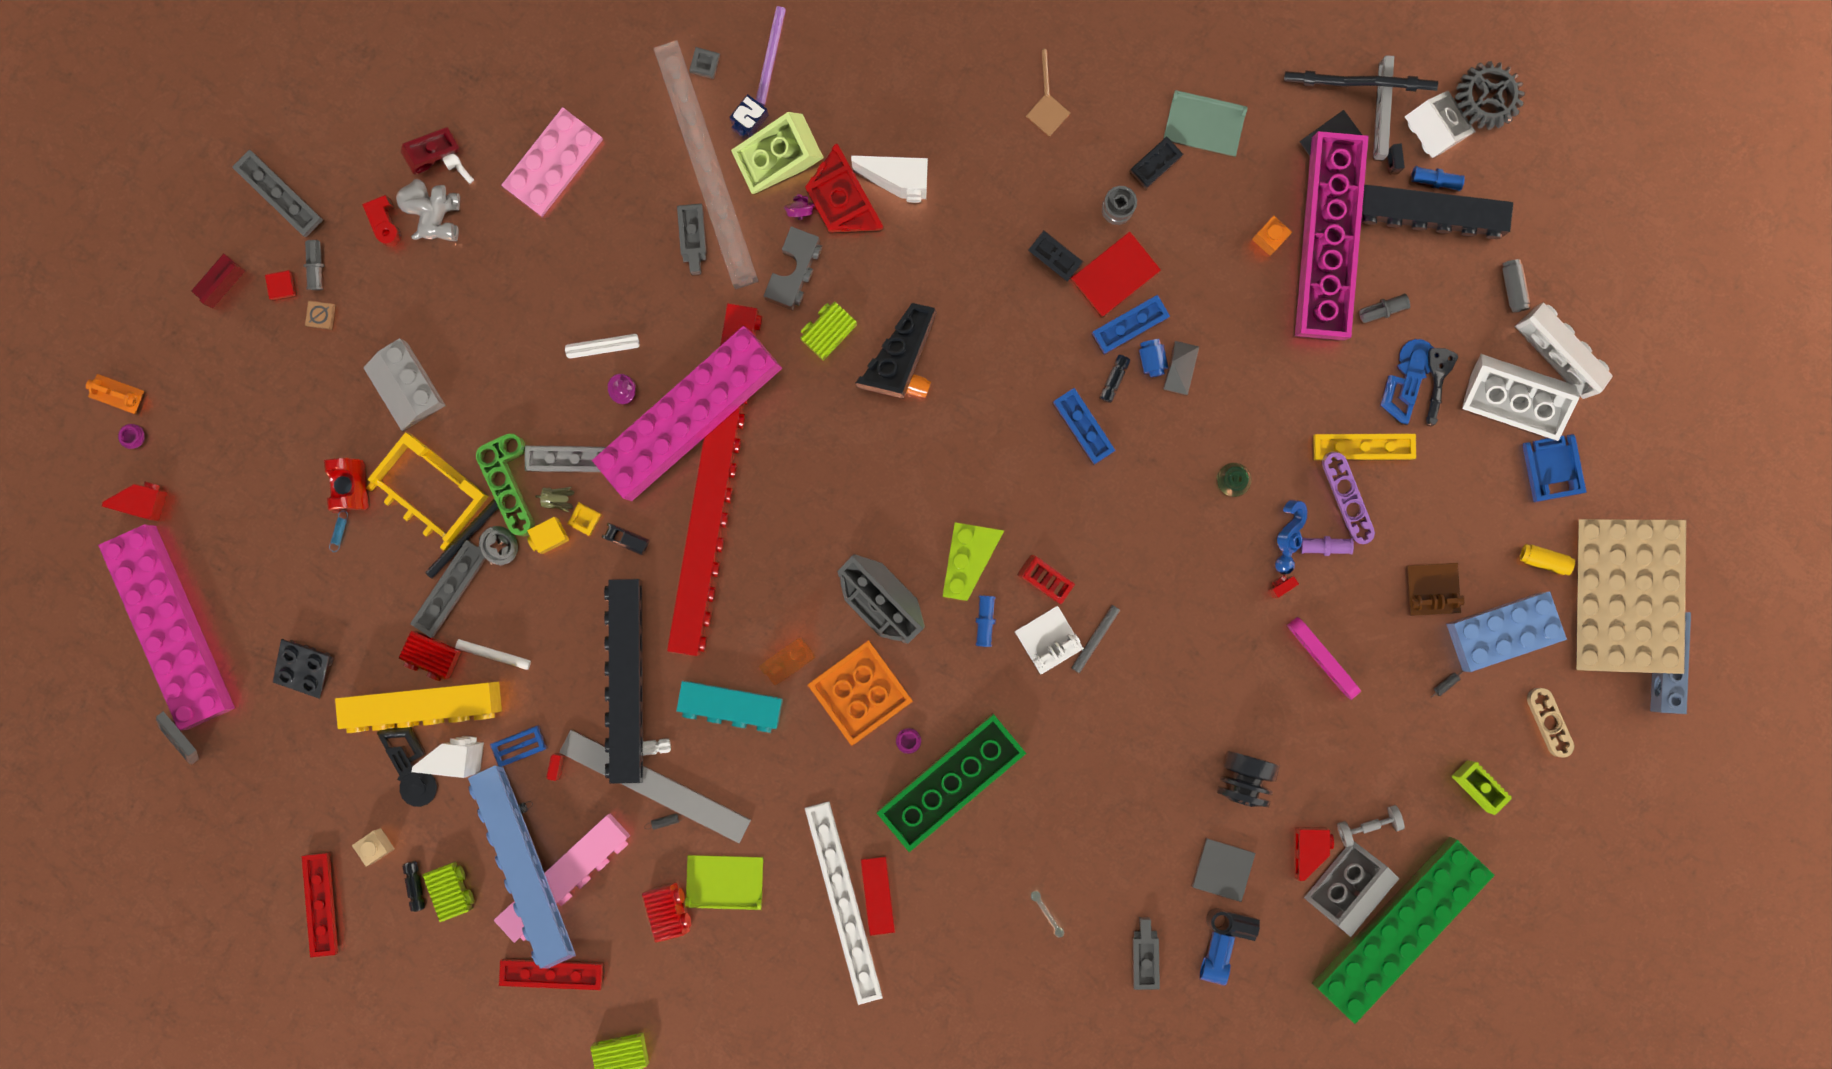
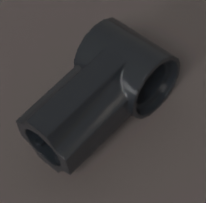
M1220 908L1212 909L1206 917L1207 925L1218 934H1227L1255 941L1259 934L1260 919L1224 911ZM1220 915H1224V925L1215 927V919Z

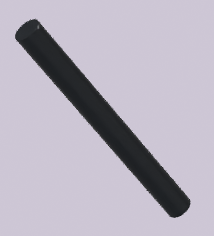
M495 499L485 507L425 571L431 579L452 559L465 541L469 540L498 510L499 507Z

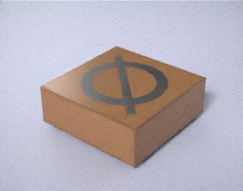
M308 301L305 326L332 330L335 305Z

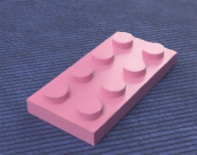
M562 107L501 186L543 217L599 146L603 138Z

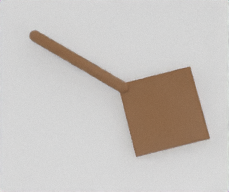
M1044 48L1042 49L1045 95L1026 117L1050 137L1071 113L1050 96L1047 50Z

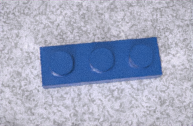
M1156 295L1096 329L1092 334L1102 352L1106 354L1168 319L1170 315L1159 296Z
M1075 388L1053 401V404L1094 465L1116 451Z

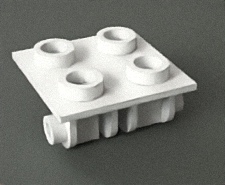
M1058 606L1015 631L1040 675L1084 649Z

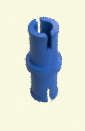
M1415 166L1411 173V182L1432 185V188L1435 189L1443 187L1461 191L1465 181L1464 175L1446 173L1443 169L1439 168L1431 170Z
M979 595V616L976 618V623H978L976 646L992 647L993 624L996 622V619H993L995 596Z

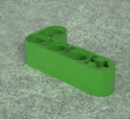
M506 434L479 447L476 452V460L508 529L515 535L528 536L527 530L535 527L534 519L507 464L524 454L526 444L519 436ZM515 439L518 443V448L510 453L507 450V444ZM493 450L495 459L491 463H486L484 459L486 452ZM504 473L506 477L504 484L497 486L495 483L496 475ZM514 495L516 504L513 508L508 509L505 504L506 499ZM517 513L520 520L526 521V524L523 525L524 530L517 528V525L520 524L517 516H510L511 514Z

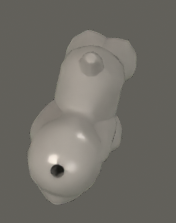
M414 179L410 184L398 191L396 200L401 211L420 216L417 231L411 236L413 240L441 238L448 241H457L459 234L458 226L453 225V223H444L442 225L441 223L446 212L459 210V193H449L446 196L445 185H437L432 188L431 196L429 197L425 183L419 179Z

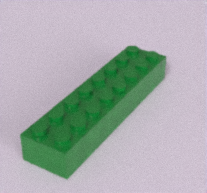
M1449 837L1312 984L1349 1020L1356 1024L1495 875L1459 840Z

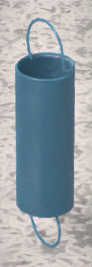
M339 514L330 543H335L340 547L347 520L339 518Z

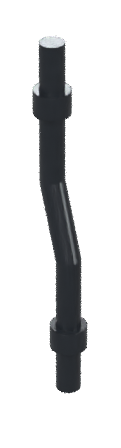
M1306 70L1305 73L1285 71L1284 81L1304 83V86H1314V84L1406 88V91L1416 92L1417 89L1437 91L1438 81L1418 79V76H1407V78L1335 76L1315 74L1316 71Z

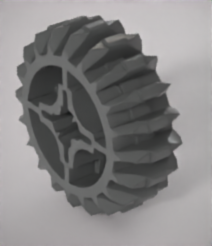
M1488 61L1485 66L1482 63H1478L1476 69L1471 67L1467 71L1468 75L1464 74L1460 78L1462 83H1459L1456 87L1460 93L1455 95V99L1462 101L1457 105L1458 109L1464 108L1465 110L1462 113V117L1464 118L1467 115L1471 117L1469 124L1478 121L1477 126L1481 129L1486 123L1487 129L1491 130L1494 128V125L1497 128H1501L1504 122L1509 124L1513 120L1512 116L1516 117L1519 114L1518 108L1522 107L1524 103L1520 98L1525 95V92L1518 90L1523 86V82L1516 83L1515 81L1518 74L1515 73L1512 76L1509 74L1511 67L1503 70L1502 62L1497 63L1495 67L1492 61ZM1484 78H1491L1498 81L1499 83L1494 84L1491 83L1488 79ZM1473 84L1476 87L1475 91L1478 94L1476 102H1474L1472 96ZM1504 89L1506 90V93H1507V105H1506V106L1504 105V102H1505V101H1504V99H1503V97H1502V92H1503ZM1495 90H1497V92L1493 95L1491 99L1487 98L1483 101V99L1487 96L1486 94H1488L1489 92L1493 93ZM1486 107L1489 108L1492 112L1495 111V113H1488L1481 110L1480 108Z

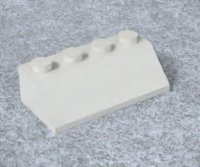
M1544 302L1539 304L1514 326L1567 383L1577 386L1579 396L1582 399L1600 394L1613 377L1609 372L1608 365L1604 361L1598 360L1591 353V347L1574 335L1575 331L1567 323H1563L1557 317L1558 314L1552 306L1546 305Z
M1480 354L1470 376L1462 409L1559 441L1580 397L1576 385Z

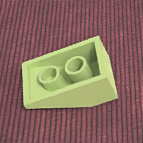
M787 112L731 150L752 194H756L792 177L824 158L803 114Z

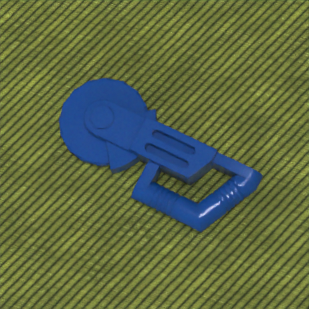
M1423 339L1408 341L1402 347L1399 353L1400 364L1397 367L1404 375V378L1389 375L1381 401V406L1401 424L1408 425L1421 380L1427 378L1426 374L1430 372L1428 367V350L1434 347ZM1397 384L1401 385L1398 398L1407 405L1405 413L1392 403Z

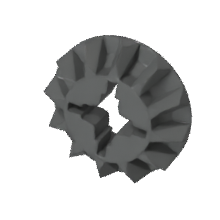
M490 527L478 538L480 540L478 549L482 553V558L487 559L490 564L502 566L510 563L517 555V540L511 531L504 527ZM496 541L498 545L505 546L499 552H497L496 548L490 547Z

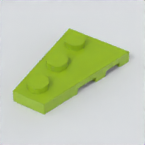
M955 522L942 597L964 601L969 599L1004 530Z

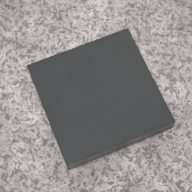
M163 711L156 716L159 729L184 759L191 765L199 760L196 749Z
M1206 838L1192 887L1242 902L1256 853Z

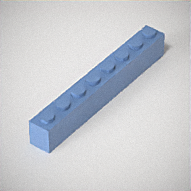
M495 765L469 777L470 786L468 788L470 795L477 801L479 806L477 810L478 816L485 823L488 830L486 833L487 840L495 848L497 854L495 856L496 863L503 870L506 877L504 880L505 887L510 894L512 893L514 898V911L522 919L524 925L522 927L523 935L527 941H530L533 948L531 952L533 961L540 968H550L576 956L505 769Z

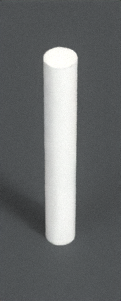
M458 639L455 648L525 670H528L531 664V660Z

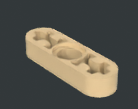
M1545 688L1532 689L1528 693L1527 702L1549 752L1556 757H1568L1574 750V743L1552 693ZM1538 693L1539 695H1545L1546 699L1543 700V705L1548 709L1551 707V711L1539 713V711H1544L1541 704L1535 703ZM1549 715L1554 716L1557 720V725L1552 730H1548L1544 725V720ZM1550 734H1557L1558 739L1561 742H1566V745L1563 747V752L1561 750H1556L1555 747L1559 745L1557 738H1550Z

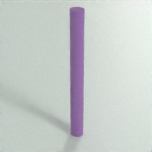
M777 6L755 101L756 104L762 106L766 102L786 11L785 8Z

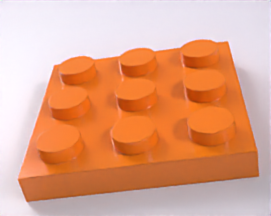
M869 640L807 684L851 746L913 702Z

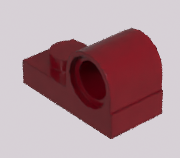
M448 127L405 142L401 147V154L414 175L427 171L434 165L435 161L459 151V147Z

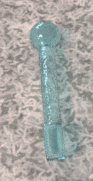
M1033 891L1031 899L1038 903L1055 929V936L1058 938L1063 937L1064 929L1059 928L1040 899V893Z

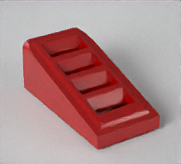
M1035 555L1029 556L1017 574L1060 605H1062L1075 585ZM1038 565V568L1035 570L1033 575L1029 576L1034 567ZM1044 570L1047 571V573L1039 583L1037 581L1038 578ZM1052 576L1056 577L1050 585V587L1047 589L1046 585L1048 584ZM1063 582L1064 585L1062 586L1058 594H1054L1053 592L1055 591L1059 583Z

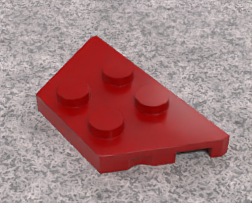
M838 143L835 144L825 161L820 164L815 175L811 177L805 186V190L814 203L829 232L876 231L884 229Z

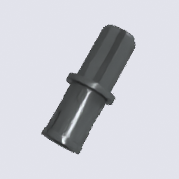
M307 240L305 242L306 264L303 265L306 268V290H323L322 268L324 264H321V242L319 240Z
M1405 293L1388 300L1381 299L1379 303L1360 309V319L1363 323H1367L1381 317L1389 318L1390 314L1410 309V300Z

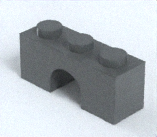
M792 226L790 227L782 252L784 255L795 259L797 266L795 271L788 276L772 273L764 293L766 301L792 311L795 305L799 306L804 296V292L801 289L804 282L808 283L813 273V269L810 266L813 259L818 260L822 250V245H819L820 239L818 236Z

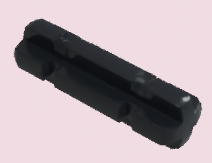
M1118 355L1114 363L1116 366L1112 368L1105 383L1106 388L1102 390L1100 399L1108 403L1113 401L1116 395L1114 392L1118 390L1125 374L1124 370L1128 368L1130 363L1128 357Z
M416 861L407 862L402 867L403 873L406 874L404 879L407 896L411 900L409 907L411 912H417L425 908L424 899H421L423 893L420 876L417 875V871H419Z

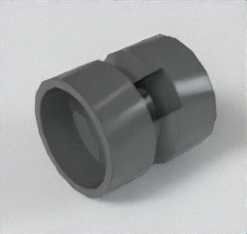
M1116 186L1109 190L1102 203V214L1107 222L1121 225L1129 221L1137 207L1136 194L1126 186Z

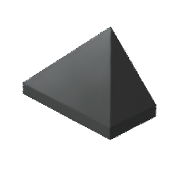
M1178 341L1174 342L1163 390L1188 395L1199 346Z

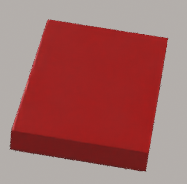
M1128 232L1075 274L1071 280L1099 315L1104 317L1158 274L1161 269L1132 233Z

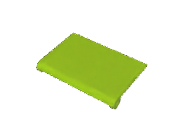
M688 855L685 908L761 910L763 857Z

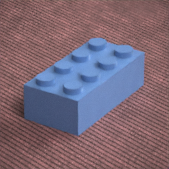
M1550 591L1539 592L1446 624L1463 672H1473L1567 640Z

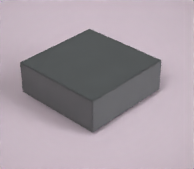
M696 47L689 72L714 79L720 53Z

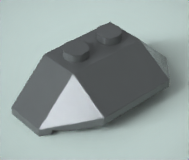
M854 554L837 571L841 580L844 600L880 637L908 644L925 628L918 599L883 563Z

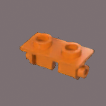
M96 374L95 379H89L86 383V389H89V398L136 414L144 393L143 390L100 374Z

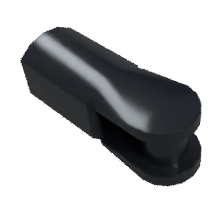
M607 523L609 527L606 534H602V538L635 553L644 555L649 539L614 524ZM617 531L623 532L620 542L614 540Z

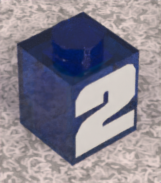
M747 94L729 117L732 124L731 128L740 136L747 135L750 138L764 123L769 113L767 108Z

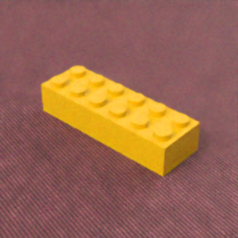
M499 682L335 698L338 729L346 728L347 733L369 731V726H372V731L395 728L394 723H397L398 728L420 725L419 721H423V726L445 723L444 718H448L449 723L470 720V716L473 715L474 720L495 718V713L502 712Z

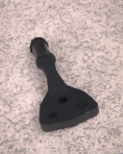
M1430 348L1428 350V367L1434 383L1426 417V423L1429 426H1434L1438 421L1440 404H1442L1443 381L1453 370L1458 359L1457 353L1446 348Z

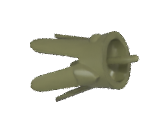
M543 487L541 496L536 495L535 497L540 498L541 507L557 508L570 512L568 509H573V505L566 503L569 500L567 496L574 495L575 491L569 490L572 487L558 489Z

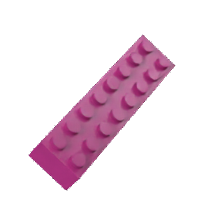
M1318 131L1312 137L1295 336L1333 340H1347L1351 338L1368 136Z
M743 326L599 453L592 462L623 499L633 501L776 375L782 367L755 335Z
M144 524L99 544L100 551L179 730L191 729L235 709L157 527Z

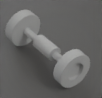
M1396 805L1388 807L1389 818L1360 824L1361 827L1350 830L1346 821L1337 823L1338 832L1344 846L1350 847L1354 845L1353 834L1360 832L1365 834L1381 829L1382 825L1388 823L1392 824L1396 832L1403 830L1405 826L1399 808Z

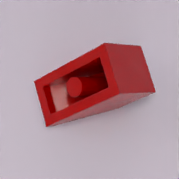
M144 481L143 486L133 484L102 502L101 507L148 520L159 521L168 492L159 490L160 485Z
M1295 827V878L1297 880L1305 881L1330 856V849L1334 848V835L1330 834L1329 829Z

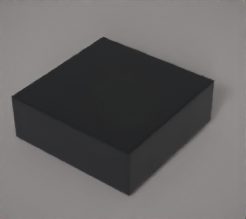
M1402 143L1393 144L1389 148L1387 159L1390 175L1399 174L1405 168Z

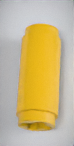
M1525 544L1520 554V561H1523L1525 564L1561 575L1570 576L1575 566V559L1570 556L1532 544Z

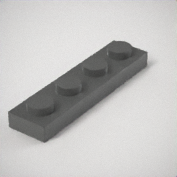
M250 149L233 165L232 168L304 237H307L323 221L309 205Z
M469 540L465 541L410 624L430 638L435 636L486 560L482 558V553L477 545Z

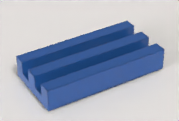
M539 725L490 744L499 767L548 749L543 741L544 738L540 733ZM531 733L535 734V738L499 751L497 748ZM538 742L539 747L502 761L501 756Z

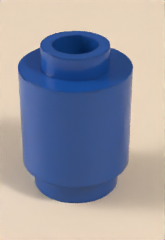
M1160 339L1140 343L1141 349L1139 353L1144 374L1149 373L1150 377L1164 375V370L1169 367L1164 345L1160 343Z

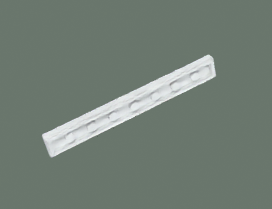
M830 801L805 807L857 1003L860 1005L882 999L881 988Z

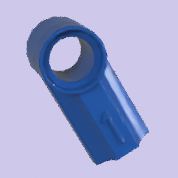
M1213 931L1207 957H1204L1200 969L1201 980L1224 986L1227 984L1231 967L1229 961L1235 941L1234 936L1222 935Z

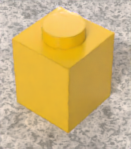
M553 517L527 530L530 535L527 538L533 551L537 550L541 554L569 541L557 517Z

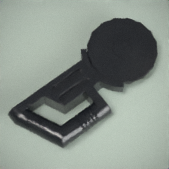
M389 728L378 731L377 735L399 774L397 780L401 781L399 792L402 799L413 807L428 805L435 798L437 783L431 774L412 772V767L415 765L414 761L426 754L412 728ZM405 737L414 755L410 757L405 746L392 747L388 739Z

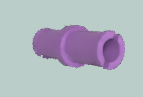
M1324 536V539L1302 538L1301 554L1324 553V556H1330V554H1353V538L1331 539L1330 536Z

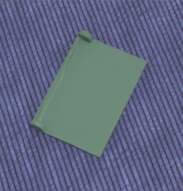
M1175 90L1164 138L1167 136L1173 143L1236 157L1248 106Z

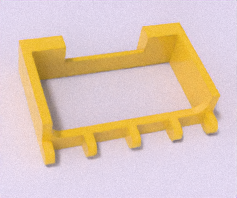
M406 432L367 479L370 483L366 487L371 492L376 486H379L389 495L384 500L387 506L395 499L408 509L403 517L406 521H409L415 515L428 525L423 531L426 537L433 530L438 533L442 540H444L440 546L444 551L451 545L489 497L421 441ZM408 447L417 455L427 460L457 484L462 491L474 499L447 533L381 481Z

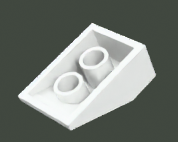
M851 156L852 169L857 175L900 198H905L907 202L919 203L921 199H926L928 158Z

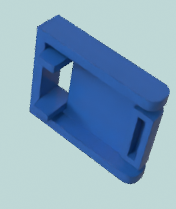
M1574 434L1567 435L1568 445H1566L1564 436H1560L1559 441L1551 438L1533 441V451L1530 442L1523 443V452L1533 502L1587 493ZM1568 481L1569 491L1549 494L1548 484Z

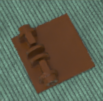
M1458 563L1407 566L1411 616L1461 613V605H1464L1465 600L1464 596L1460 595Z

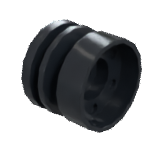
M1228 751L1224 767L1234 772L1233 777L1221 776L1220 780L1231 784L1230 789L1218 786L1217 793L1239 804L1250 807L1269 808L1271 801L1260 798V794H1273V791L1264 787L1263 783L1264 781L1276 782L1280 765Z

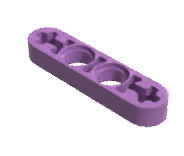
M1329 452L1324 456L1322 465L1349 534L1357 543L1368 544L1374 538L1375 531L1348 462L1342 454ZM1332 457H1334L1337 460H1341V462L1337 464L1338 469L1341 473L1346 471L1345 475H1338L1333 479L1332 476L1337 475V472L1333 467H1329L1328 465L1332 463ZM1344 479L1348 480L1351 485L1350 490L1346 493H1340L1337 489L1338 483ZM1350 503H1357L1360 510L1356 516H1349L1346 509ZM1364 517L1360 524L1364 529H1368L1365 533V538L1356 536V533L1359 532L1358 525L1356 523L1351 525V522L1359 521Z

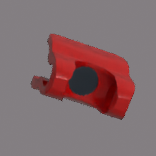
M350 458L324 460L325 473L329 476L330 497L327 498L328 511L340 513L341 509L367 510L369 504L364 461Z

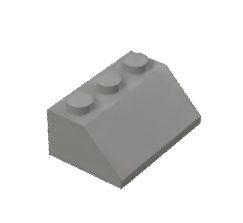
M400 338L379 350L364 366V370L403 432L446 406L409 344Z
M1354 841L1353 846L1346 847L1304 899L1351 937L1399 880V877Z

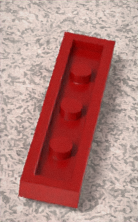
M330 852L302 855L310 958L337 955L338 945Z
M501 959L499 986L601 990L603 963L563 961L550 968H540L533 960Z

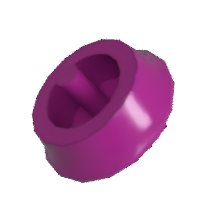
M797 194V196L793 197L795 202L784 206L787 216L798 217V220H802L803 216L812 214L815 205L808 202L807 196Z
M619 373L614 375L608 382L609 396L618 404L629 403L633 400L636 393L635 382L625 374Z

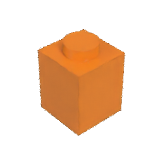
M1273 216L1252 240L1271 256L1290 236L1292 231Z

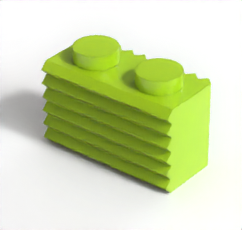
M835 301L832 305L828 303L824 305L818 312L820 316L814 324L810 321L801 330L803 334L801 341L823 361L857 326L856 320Z
M1467 760L1452 775V778L1487 813L1497 814L1511 800V795L1504 791L1501 784H1497V781L1493 780L1490 773H1486V770L1482 769L1479 762Z
M456 861L423 874L439 922L473 909V894L470 889L466 890L463 882L466 879L464 869L461 865L457 866Z
M644 1033L594 1042L590 1047L594 1069H644L649 1064Z

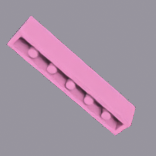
M611 814L605 816L545 872L556 904L558 903L560 906L565 904L572 897L569 893L576 886L581 889L591 879L588 875L595 868L599 872L610 862L607 857L613 851L618 854L628 845L625 840L631 835ZM512 903L494 921L514 943L520 938L525 941L526 938L522 931V927H524L522 919L516 915Z

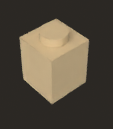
M381 828L372 831L352 845L366 867L374 864L395 849Z

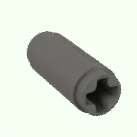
M1521 260L1504 262L1502 270L1509 306L1512 312L1530 309L1529 294Z

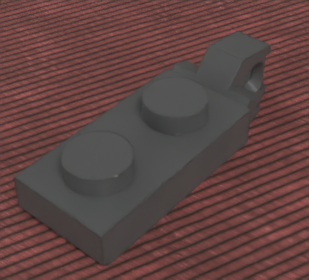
M702 203L677 206L681 256L683 257V262H689L691 275L701 274L700 261L706 260L707 254Z
M1139 917V931H1134V937H1132L1134 990L1160 989L1159 938L1157 937V931H1151L1150 917Z

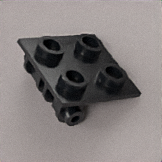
M281 639L273 683L320 699L327 666L332 665L334 657L330 656L328 652L316 651L314 647L310 649L308 645L297 644L294 640L287 641Z

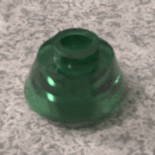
M1240 463L1225 465L1217 476L1220 490L1231 497L1245 494L1252 482L1249 470Z

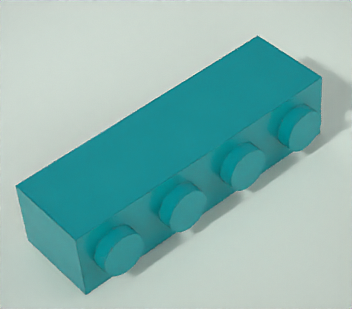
M682 681L676 711L683 712L682 717L697 719V715L707 717V722L722 724V720L732 721L731 726L747 728V724L757 726V731L771 733L772 729L778 728L783 698Z

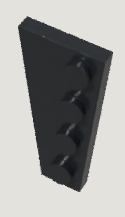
M915 303L909 306L894 327V333L882 344V350L875 359L872 358L867 365V371L855 382L857 388L899 398L905 397L936 317V308Z

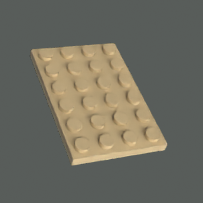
M1579 519L1577 670L1685 674L1686 520Z

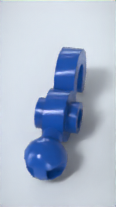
M1290 500L1284 506L1283 511L1285 513H1295V516L1277 537V543L1282 551V556L1277 558L1275 568L1283 575L1290 574L1295 568L1292 553H1295L1302 545L1303 539L1299 530L1303 528L1307 520V507L1304 502Z

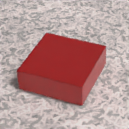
M287 270L265 275L270 300L296 296L292 271Z
M560 753L551 755L546 776L548 780L557 781L561 778L565 755Z

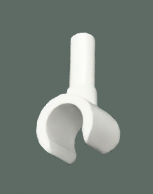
M450 154L443 158L448 170L457 168L458 172L469 184L474 181L462 166L458 156Z

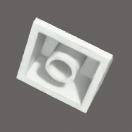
M1449 91L1428 99L1405 116L1410 130L1418 136L1422 142L1423 150L1430 154L1432 158L1476 132L1472 125L1469 124L1468 119L1462 117L1463 112L1457 108L1458 104Z

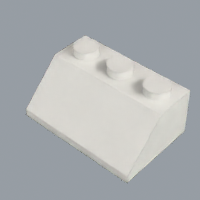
M473 736L456 737V739L450 738V742L439 745L412 767V772L459 778L480 773L484 742H477V737Z

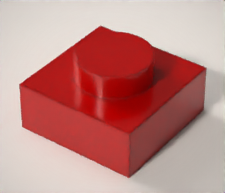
M1283 575L1272 582L1274 587L1269 589V592L1273 598H1279L1298 586L1299 583L1294 576L1287 578Z

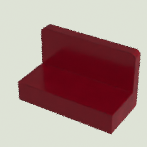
M223 253L191 292L200 299L199 301L202 304L214 308L243 275L245 270Z

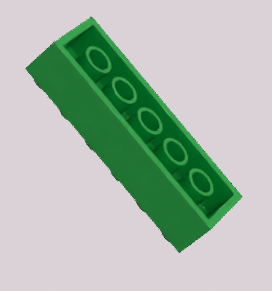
M992 713L880 807L876 813L907 851L911 852L1027 753Z

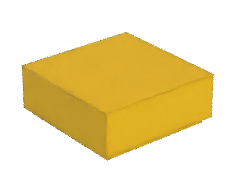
M578 502L567 525L591 536L602 514Z

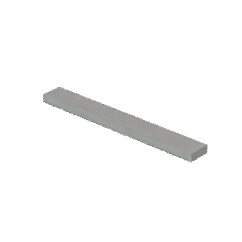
M570 730L559 753L605 775V764L609 763V753L605 752V746L574 730ZM644 765L643 783H620L737 843H740L751 819Z

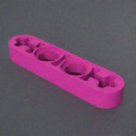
M1296 617L1287 625L1347 698L1352 700L1361 692L1356 683L1299 617Z

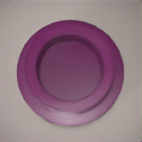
M135 424L123 426L118 434L120 444L128 449L138 448L142 445L145 438L143 429Z
M906 728L898 733L896 745L903 753L911 754L919 749L921 737L916 730Z

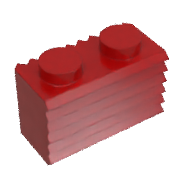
M411 631L398 659L405 661L403 666L414 671H418L421 668L428 672L427 677L441 681L442 678H450L462 651L418 631Z
M677 882L649 889L642 893L655 943L684 936L690 932L691 918L684 911L682 903H684L685 897L683 890L678 888Z

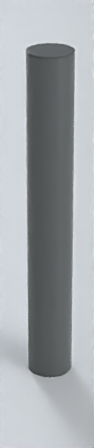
M1113 605L1110 607L1073 664V670L1080 674L1120 612V609Z

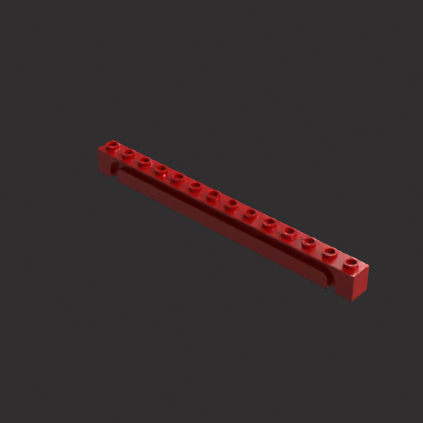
M727 303L720 346L743 326L754 335L756 330L760 331L762 316L759 315L758 309ZM749 398L743 404H748ZM743 404L704 437L667 648L669 652L700 656V651L704 652L706 648L707 637H703L704 628L709 627L711 612L707 611L709 602H713L716 588L712 587L713 577H718L720 563L716 562L717 553L722 552L724 538L720 537L722 527L726 528L728 513H725L726 503L731 502L733 488H729L730 478H735L737 464L733 463L734 454H739L741 439L737 437L739 429H743L745 423V414H742Z

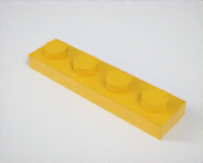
M1416 434L1313 435L1314 460H1323L1324 456L1329 452H1338L1345 456L1346 460L1416 459Z

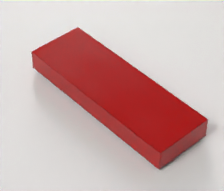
M886 856L861 859L869 934L872 936L895 933Z

